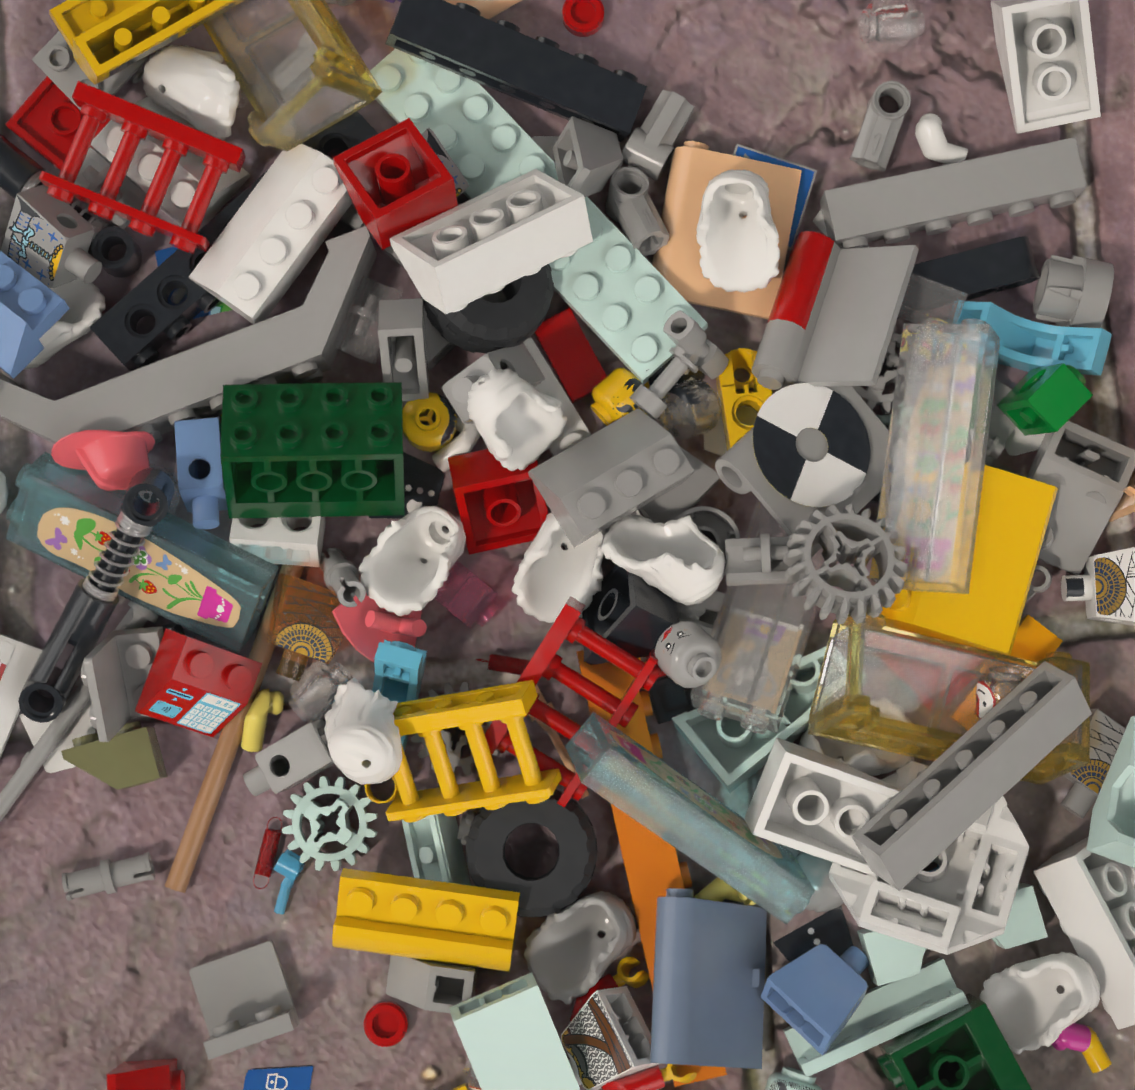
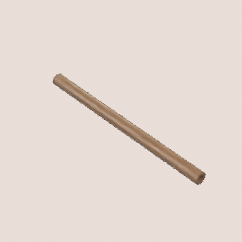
M282 565L248 657L263 664L248 704L221 730L165 883L167 888L182 893L186 892L240 745L245 716L260 690L276 645L272 644L271 641L275 629L280 621L284 622L287 613L286 615L282 613L286 612L283 609L289 610L291 604L283 602L288 600L287 596L289 595L294 597L297 589L287 587V585H298L305 566Z

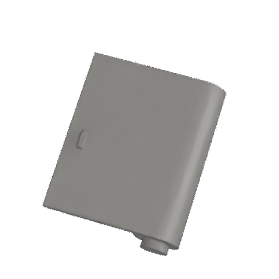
M824 386L840 394L854 407L868 433L870 461L867 474L863 482L853 491L854 493L850 497L835 504L839 512L843 513L845 506L852 503L854 512L857 514L907 466L908 453L852 386ZM753 428L715 463L718 476L728 488L739 494H746L752 491L789 536L794 533L797 534L795 529L798 523L802 520L809 521L811 513L816 509L825 515L828 506L810 507L798 504L781 495L770 485L761 472L755 458L752 440ZM805 428L799 432L796 438L797 451L804 459L817 462L822 460L827 454L828 443L825 436L819 430ZM819 543L811 548V557L822 548Z

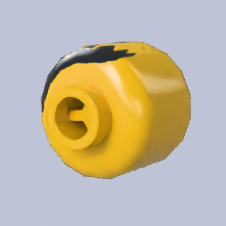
M618 367L592 390L594 403L590 407L597 417L608 426L639 408L629 397L642 383L628 369ZM649 381L643 385L647 389L650 387Z
M429 392V398L407 401L402 410L404 436L412 446L419 450L429 452L440 450L456 434L457 418L455 410L448 399L438 393ZM433 415H436V421L433 423L431 419ZM421 422H428L429 426L423 425Z

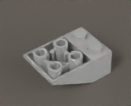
M1067 421L1057 432L1045 434L1027 475V478L1056 486L1058 489L1048 522L1049 527L1054 533V540L1050 547L1040 550L1039 560L1073 575H1080L1124 494V488L1128 485L1135 469V450L1070 421ZM1047 530L1045 532L1043 542H1045L1048 538Z

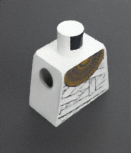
M1135 547L1091 556L1084 565V575L1062 576L1061 594L1063 601H1085L1087 619L1135 626Z

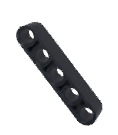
M1028 236L1012 238L914 264L897 319L956 304L958 301H967L1013 289L1038 280L1040 276Z

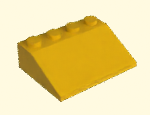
M978 463L970 514L958 550L945 577L941 580L932 581L916 578L912 572L911 567L919 561L921 551L917 544L908 542L907 517L912 524L921 526L930 521L933 509L927 501L918 500L912 503L907 511V502L905 500L896 530L898 531V539L894 544L905 547L906 554L900 560L908 564L904 577H901L904 580V587L900 593L895 594L896 600L893 605L888 608L882 607L881 614L876 618L890 628L1011 655L1057 494V487ZM945 469L922 478V481L927 484L939 482L945 474Z

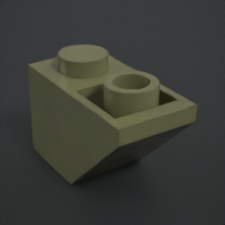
M140 721L125 724L109 742H99L98 733H93L72 739L74 747L61 751L64 760L117 790L128 789L168 777L155 727L142 728Z

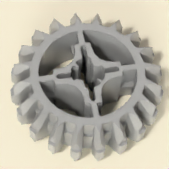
M852 503L845 506L843 513H840L834 504L827 507L825 515L816 509L811 513L809 521L802 520L798 523L795 529L797 534L790 535L787 542L790 550L786 551L783 557L784 564L789 566L785 573V581L796 582L792 589L793 597L803 595L807 597L803 605L805 611L812 609L815 605L821 608L819 613L821 620L826 619L830 612L835 613L838 625L845 623L848 614L851 615L857 625L864 621L866 613L873 619L878 617L883 610L882 607H891L896 600L895 594L900 593L904 587V580L901 577H904L908 564L900 561L906 554L905 547L894 545L898 539V531L885 532L883 530L886 525L885 518L877 520L876 523L870 520V508L865 509L861 516L855 514ZM819 543L823 549L821 555L825 561L821 568L816 571L811 559V548ZM873 557L879 572L878 583L874 586L868 580L870 573L866 568L869 560ZM832 586H838V587L842 588L843 590H839V589L834 588V587H832Z

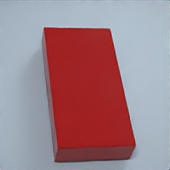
M570 307L543 321L534 334L572 404L592 394L594 387L607 377Z

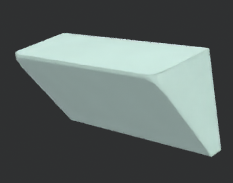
M444 813L434 814L411 823L405 822L402 819L414 878L471 886L460 839H457L459 829L456 816H445Z

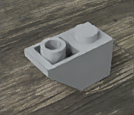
M391 955L386 994L423 1010L451 1014L449 1007L474 997L478 967Z

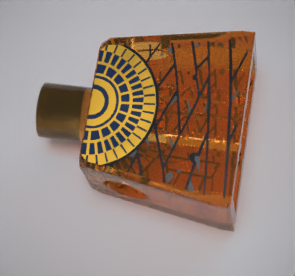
M279 573L266 642L284 648L276 674L301 682L309 658L329 664L345 638L332 613L341 603L334 591L284 573Z

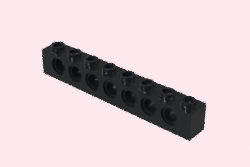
M346 100L299 143L320 151L327 156L334 148L348 150L378 133ZM265 173L198 231L197 234L206 237L210 243L207 251ZM196 248L194 254L180 249L176 250L89 327L128 370L134 371L137 368L152 364L160 354L158 352L159 348L170 339L176 341L191 328L192 324L190 321L201 311L204 313L211 311L221 302L189 278V275L207 253L206 251ZM182 287L188 290L187 299L182 304L177 306L169 305L168 298L174 289ZM145 316H154L156 323L153 330L147 334H138L136 330L138 321Z

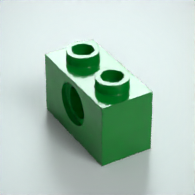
M1061 363L1031 369L997 406L1025 436L1057 432L1093 394L1085 387L1086 380L1076 368Z

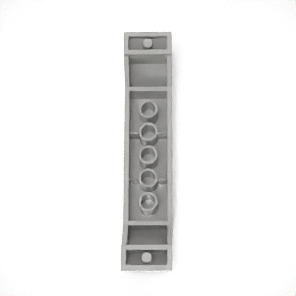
M364 226L325 241L329 250L326 259L303 306L56 401L18 387L16 382L0 372V418L54 444L71 433L84 430L145 431L153 435L155 444L163 440L162 434L175 430L174 421L204 419L217 413L221 418L223 385L295 384L297 382L298 384H307L323 379L322 373L332 368L377 258V253L367 227Z

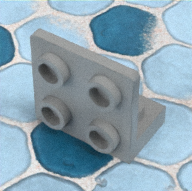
M163 626L114 630L84 658L81 666V677L85 687L89 688L92 703L89 717L92 727L97 729L99 742H109L130 718L146 716L135 712V708L164 634Z
M267 941L191 968L189 971L210 1038L203 1042L208 1060L294 1030L300 1024L272 941Z

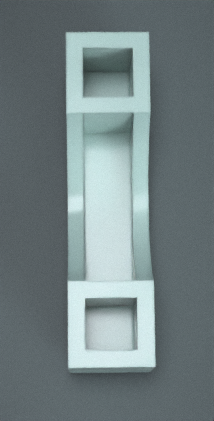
M1026 883L1018 885L1004 934L991 938L997 946L1004 949L1048 937L1033 885ZM868 929L857 931L863 953L869 960L868 970L874 984L881 986L921 974L922 959L927 948Z

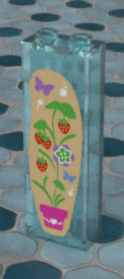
M44 452L32 464L26 463L16 478L15 486L19 487V492L6 515V519L10 521L6 539L86 578L90 571L96 569L94 562L100 561L99 552L106 550L104 542L111 540L109 532L116 531L117 529L115 522L120 514L121 504L123 503L126 491L102 490L97 487L88 472L63 467L53 460L51 454ZM167 512L162 521L158 522L151 529L150 534L144 537L145 544L139 547V554L133 557L134 564L128 567L129 574L123 577L124 583L118 586V595L238 654L257 628L279 567L203 529L195 528L193 524Z
M595 712L589 716L565 747L582 784L787 925L796 914L801 913L807 907L815 889L790 850L781 844L752 835L742 816Z

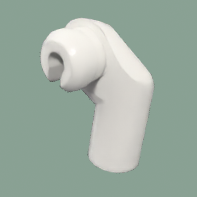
M932 113L923 115L915 127V136L923 155L930 160L946 165L965 161L968 149L947 142L941 126V119Z
M459 417L457 418V430L460 434L432 455L434 463L441 471L446 472L450 469L448 457L472 451L481 436L474 423L464 424Z

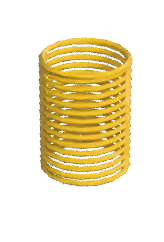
M394 776L392 779L395 783V790L389 799L382 801L374 797L371 792V784L364 785L367 797L372 802L378 804L394 800L399 794Z

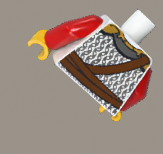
M634 957L623 958L618 964L616 975L611 976L607 974L599 979L596 985L591 987L585 995L576 998L570 1017V1024L561 1034V1042L570 1058L569 1063L578 1085L582 1084L586 1090H658L664 1088V1082L673 1079L681 1083H690L697 1076L695 1072L686 1074L684 1077L678 1076L676 1070L678 1064H667V1067L660 1069L658 1066L660 1063H650L651 1033L627 986H623L627 983L631 987L639 988L648 981L649 974L644 970L637 972L633 977H629L630 970L640 964Z

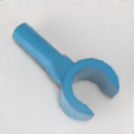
M289 849L282 853L273 869L285 876L281 883L274 912L277 914L285 913L291 888H293L295 880L305 865L299 861L301 856L291 850L289 851Z

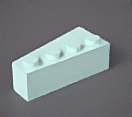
M837 641L793 661L794 663L775 719L715 700L707 701L703 706L672 718L676 729L729 793L766 765L776 737L793 743L812 724L820 721L825 714L835 709L843 698L846 700L864 685L865 674Z

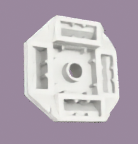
M911 761L896 770V773L881 780L903 790L929 766ZM1002 796L933 860L939 865L940 868L933 872L922 870L900 891L879 876L874 877L834 862L829 871V879L859 927L948 955L1004 934L1028 855L1029 845L1018 823L1007 807L1008 804L1004 796Z

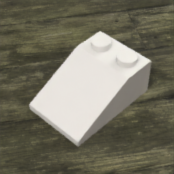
M991 0L996 46L1015 132L1019 134L1101 117L1088 0Z
M776 737L744 819L752 835L878 877L869 868L852 836L896 797L902 789L817 751Z

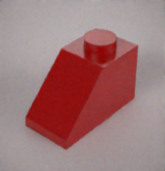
M177 1058L127 1061L106 1074L107 1090H185V1074L183 1069H177Z

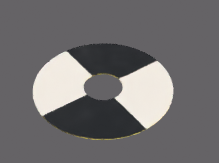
M809 383L789 385L772 394L764 402L756 416L752 440L757 464L770 485L784 497L805 506L826 507L840 503L854 493L853 491L863 482L870 461L868 433L858 412L840 394L827 387L813 386ZM814 428L825 436L828 443V451L822 460L811 462L804 459L798 453L796 438L801 430Z

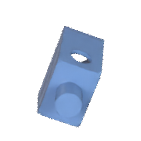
M219 417L174 421L179 493L187 512L192 513L193 526L195 528H216L220 525L219 511L228 510L220 458L222 425Z
M819 944L772 973L767 978L761 998L823 1056L863 1000L868 984L860 974L869 966V960L855 946L849 947L839 957L827 945Z

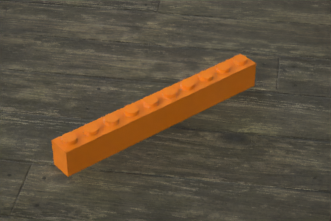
M584 650L576 652L581 675L621 699L634 677L611 662L590 665L584 662ZM647 690L639 691L632 701L639 705L626 728L618 724L613 732L634 743L657 759H661L663 755L658 734H649L646 717L653 716L649 693ZM587 700L594 734L598 736L611 714ZM616 742L603 762L602 770L653 991L657 897H666V889L690 888L692 887L687 861L679 863L675 845L682 844V838L677 818L669 820L665 802L673 801L669 783ZM677 1065L676 1069L680 1077L693 1072L697 1073L696 1078L690 1083L727 1075L725 1067ZM673 1080V1083H674V1086H675V1087L681 1086V1085H685V1084H690V1083H681V1082H677V1081H674V1080Z

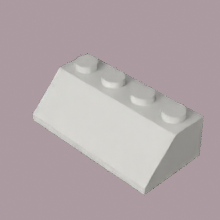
M291 139L189 275V278L252 324L266 320L353 203L333 160L322 152Z
M534 169L391 237L390 242L422 298L443 313L448 314L464 309L468 303L486 294L501 291L505 285L523 276L537 273L541 270V267L559 258L575 254L577 249L593 242L584 195L545 173Z
M1087 837L1053 855L1033 872L1038 879L1042 893L1048 898L1063 932L1069 937L1078 956L1089 962L1100 985L1099 995L1102 999L1103 1007L1119 1030L1135 1025V868L1087 851Z

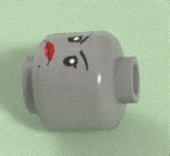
M693 622L673 624L662 633L655 647V657L658 659L657 664L660 669L676 684L684 688H696L707 683L718 671L722 660L721 648L717 641L702 627Z

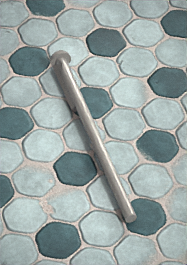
M138 598L131 600L128 603L131 608L115 630L142 628L147 620L156 623L159 614L158 608ZM82 677L76 682L75 685L78 687L63 706L61 713L52 721L33 749L27 751L22 758L20 767L1 791L0 822L91 699L89 688L83 684Z

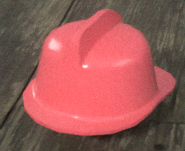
M84 430L71 433L59 439L52 447L51 456L56 463L63 467L86 470L97 487L102 490H127L131 479L137 472L150 468L148 453L153 449L155 439L152 434L145 431Z

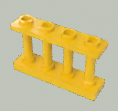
M533 680L397 703L393 715L394 724L399 727L400 737L416 733L419 737H424L440 787L417 791L402 746L403 758L399 771L394 775L399 794L385 812L388 821L403 819L405 822L411 823L419 821L428 815L444 813L445 816H456L468 809L485 807L486 810H496L513 802L526 801L528 804H537L549 799L562 777L559 769L539 770L524 722V717L538 697ZM500 720L502 723H506L522 774L498 778L482 724L484 722ZM453 727L465 730L481 781L457 784L440 731Z

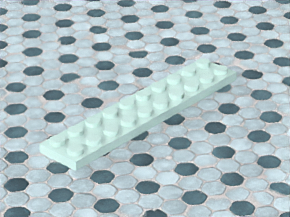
M394 49L360 79L362 86L397 123L410 118L421 134L428 128L434 132L468 182L469 187L463 193L469 200L534 169L558 181L556 163L479 83L398 49ZM585 197L593 242L577 249V252L569 257L559 258L549 263L552 270L554 290L644 385L648 382V378L674 357L669 350L677 345L663 331L666 321L672 314L681 310L695 320L703 331L708 328V323L637 248H633L632 243L588 197Z

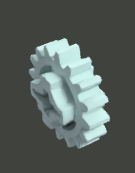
M327 776L320 777L319 788H315L310 782L304 783L303 786L306 792L304 797L296 793L290 796L291 800L297 805L295 810L283 811L284 816L292 819V825L284 827L282 833L293 834L295 838L287 846L289 851L300 847L303 853L299 861L303 864L310 860L311 857L315 858V870L318 871L323 869L326 861H330L333 871L341 869V859L343 858L351 866L356 864L357 858L354 852L358 850L367 854L370 848L364 842L365 837H376L378 833L374 829L368 828V823L378 818V813H367L365 807L372 801L368 797L360 800L357 796L361 789L359 784L353 785L349 790L346 789L345 777H338L334 786H330ZM323 794L340 795L334 804L330 806H322L313 800ZM353 806L359 817L358 833L350 825L349 812ZM342 807L336 824L340 827L339 832L330 831L319 839L325 826L321 816H330ZM303 816L310 820L311 835L308 839L305 838L302 830ZM339 841L347 846L343 851L336 853L321 851L327 842Z

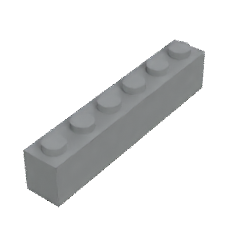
M1073 137L826 190L821 197L820 205L828 237L843 249L866 248L869 246L868 242L884 239L885 244L898 243L909 239L910 233L926 230L927 235L940 234L952 229L951 224L967 221L968 226L985 224L992 221V215L1008 212L1009 217H1019L1035 211L1034 206L1050 203V207L1053 209L1065 207L1076 202V197L1087 187L1076 139Z
M1044 661L860 828L852 838L871 871L898 891L902 890L1084 722L1092 712L1076 678Z

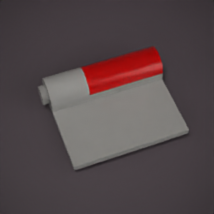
M814 231L800 232L796 236L752 366V373L757 378L758 383L772 390H779L782 387L799 383H809L813 386H876L919 251L917 246L901 245L840 249L830 237Z

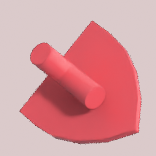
M367 594L362 602L359 601L356 595L353 597L357 604L355 607H346L340 604L332 611L342 634L356 651L373 663L379 642L384 643V640L391 642L400 641L415 647L417 637L423 636L427 630L426 623L421 620L422 610L412 611L409 615L398 616L393 612H388L385 608H379L375 600L368 597Z

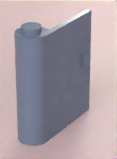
M669 888L666 889V897H657L650 1063L762 1069L764 1000L761 998V994L765 985L767 908L693 898V890Z

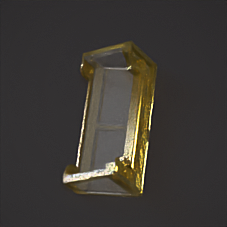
M245 0L203 24L226 64L234 71L236 80L255 110L247 116L250 124L248 130L251 136L262 146L267 147L269 145L289 151L369 105L383 92L325 0Z
M866 613L864 621L858 625L851 615L848 614L844 624L838 625L836 619L833 621L809 714L808 734L935 761L980 720L975 713L978 681H984L992 690L997 705L1037 667L1046 661L1076 678L1090 708V663L1072 659V655L1066 652H1051L1046 655V658L1034 662L886 627V617L882 614L873 619ZM1090 716L1030 770L1021 781L1043 785L1089 764Z

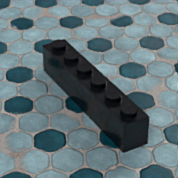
M401 0L385 42L388 46L568 121L573 116L615 132L619 142H622L630 134L647 86L637 82L638 78L627 71L614 70L612 72L598 66L599 62L589 55L583 53L569 54L560 50L559 44L549 38L537 36L535 39L520 33V28L515 24L505 20L493 22L480 16L478 9L465 3L453 5L444 0Z

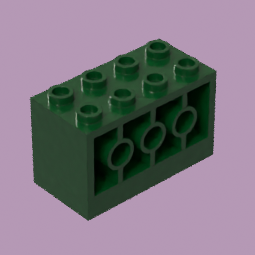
M402 382L223 385L220 458L229 519L405 515Z
M970 993L965 995L969 1004L879 1044L883 1054L877 1057V1061L888 1081H892L895 1088L901 1087L902 1090H1032L986 1003ZM948 1061V1069L940 1074L938 1070L941 1064Z

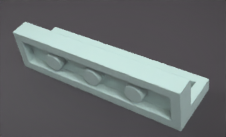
M940 957L921 966V974L877 986L866 991L859 1007L823 1056L793 1027L789 1026L783 1029V1032L801 1071L807 1078L969 1003L964 992L956 987L945 960Z

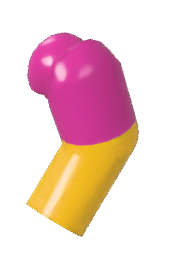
M1074 1023L1062 1031L1057 1040L1051 1044L1059 1051L1068 1048L1081 1052L1092 1073L1102 1071L1112 1064L1096 1032L1091 1027L1083 1024Z

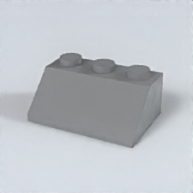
M637 408L533 468L528 474L573 547H576L617 521H620L624 516L632 514L681 485L694 472V469L672 434L641 409Z

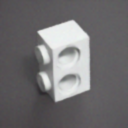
M325 517L232 518L229 540L233 561L320 567L326 525ZM254 524H264L263 526L256 528L250 527ZM297 527H307L306 529L300 531L293 530Z

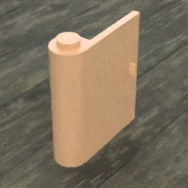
M685 141L683 146L676 147L673 152L661 219L669 233V240L667 245L661 247L654 254L652 265L688 303L769 319L783 276L802 170L710 151L709 146L704 143ZM727 170H749L760 175L768 184L772 220L779 235L780 259L778 260V275L771 278L767 287L763 289L757 288L754 291L745 293L739 291L727 292L721 287H714L710 279L704 278L702 274V268L700 267L701 255L699 252L701 246L697 243L696 239L702 197L709 181Z

